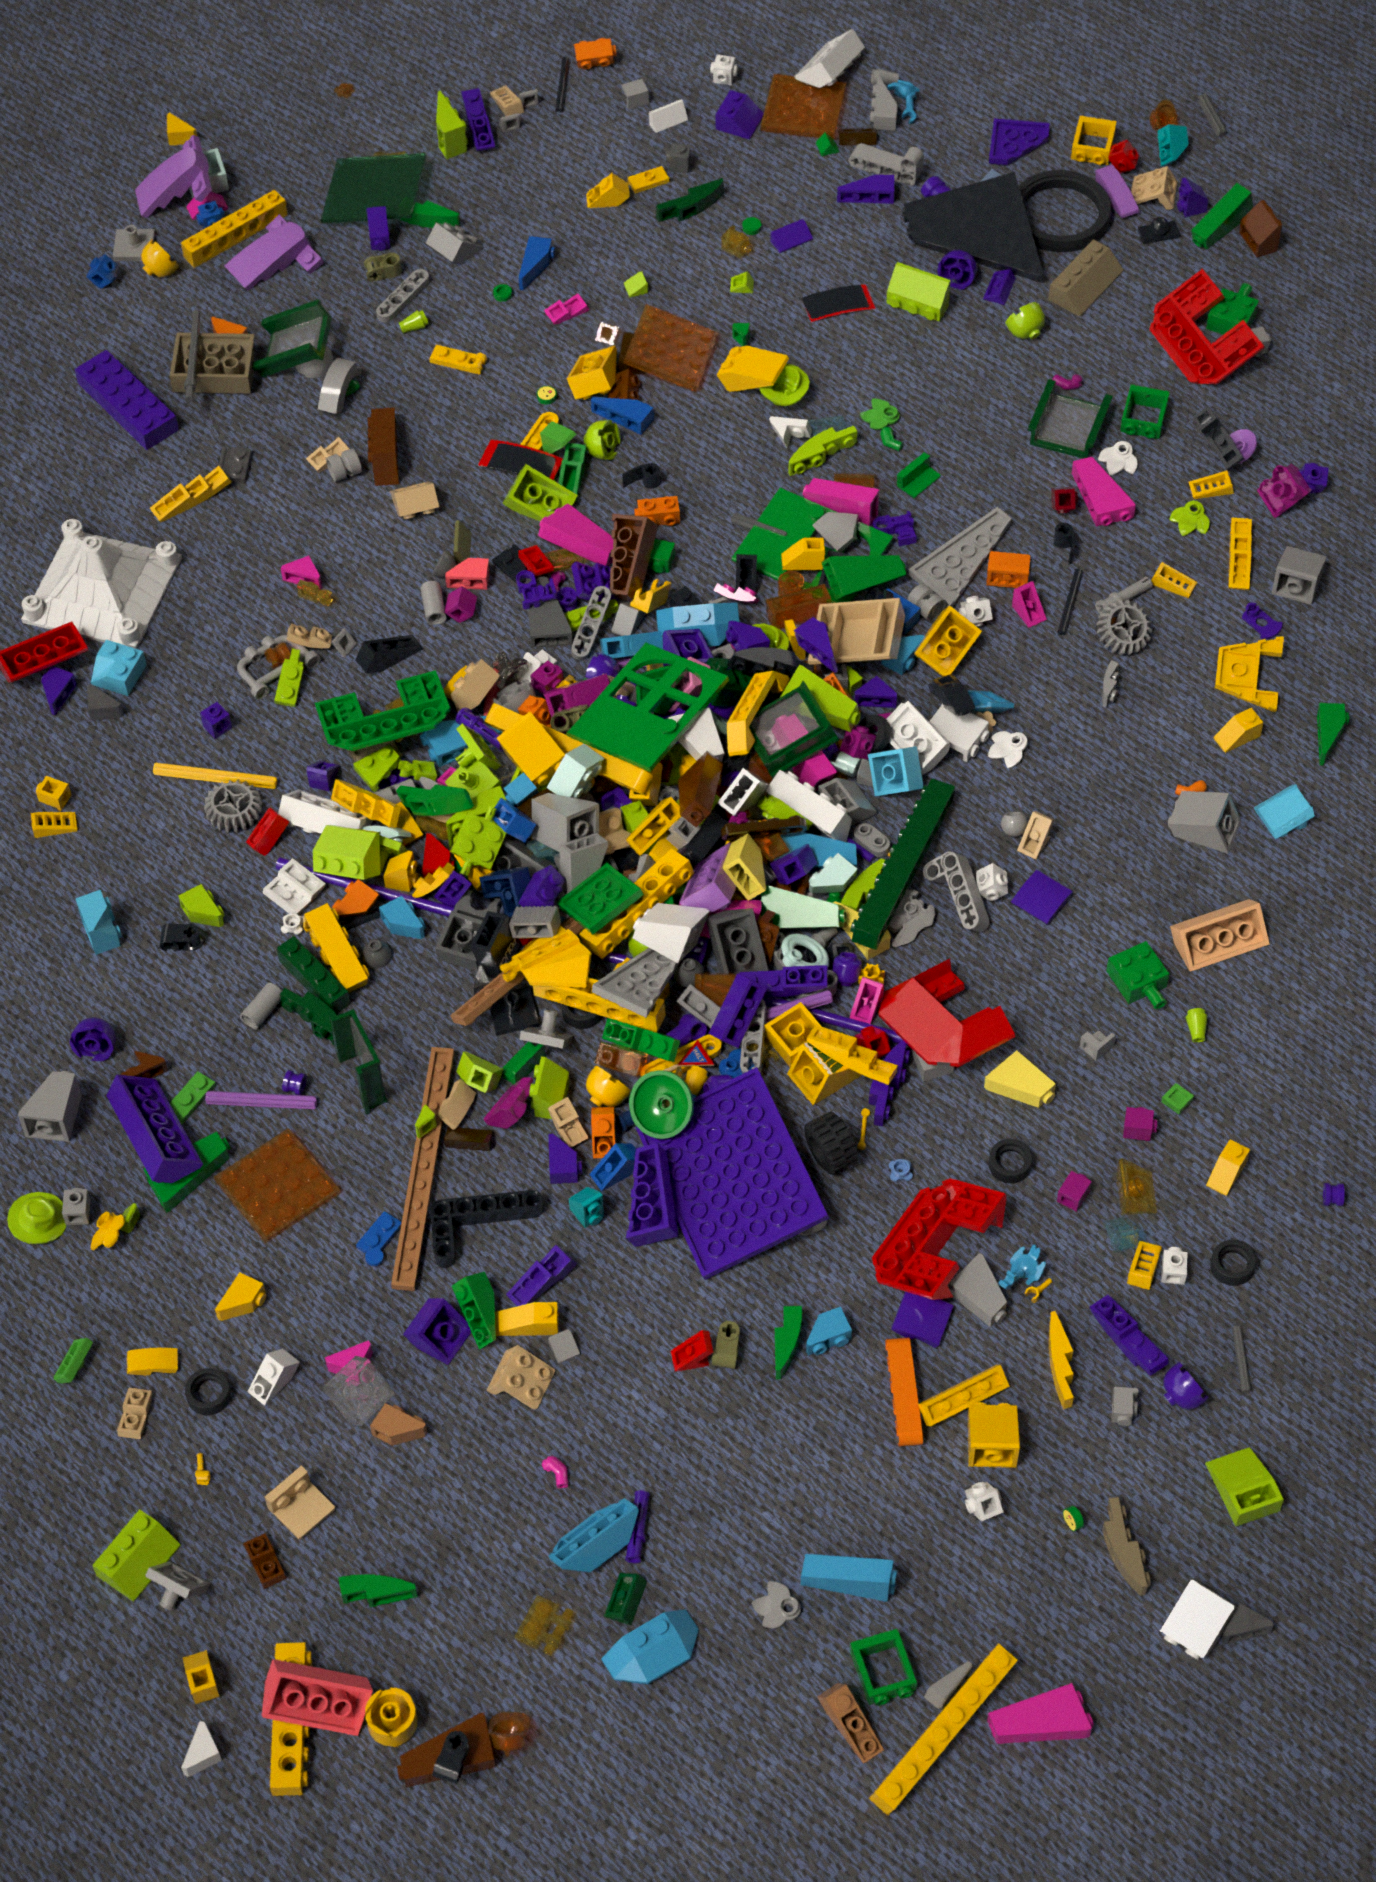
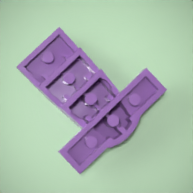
M192 135L184 143L183 150L159 165L135 189L142 217L148 218L157 206L165 208L174 196L181 198L190 186H192L195 200L202 202L211 192L208 160L202 152L199 137Z
M278 215L265 227L269 231L268 233L251 243L224 266L248 291L261 279L264 281L268 280L278 269L281 272L285 270L294 259L309 274L320 267L324 261L311 248V244L303 229L296 223H287Z

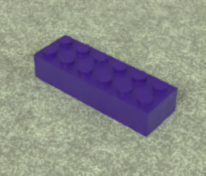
M107 349L75 368L78 384L146 450L179 431L176 416Z

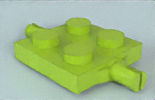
M489 806L485 817H478L467 812L450 850L451 853L465 861L460 874L468 877L473 865L491 870L506 835V832L492 821L497 811L496 808Z

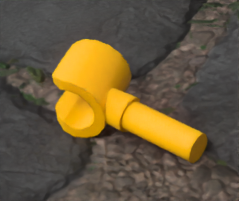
M1048 1278L1038 1287H1028L1025 1291V1297L1030 1293H1035L1036 1296L1031 1299V1302L1036 1303L1039 1300V1294L1052 1283V1280Z
M198 1453V1467L195 1472L196 1482L199 1485H209L210 1471H204L203 1454Z

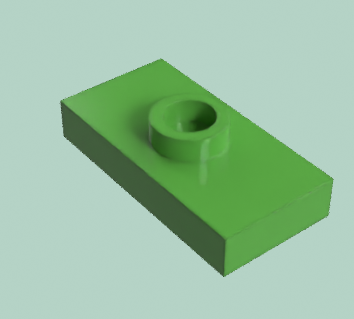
M82 1338L73 1341L53 1377L56 1382H72L77 1371L84 1365V1358L93 1344L91 1340Z

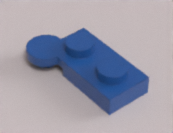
M385 1211L356 1244L359 1250L366 1253L365 1260L370 1266H378L383 1262L384 1255L381 1250L387 1246L401 1229L402 1222Z

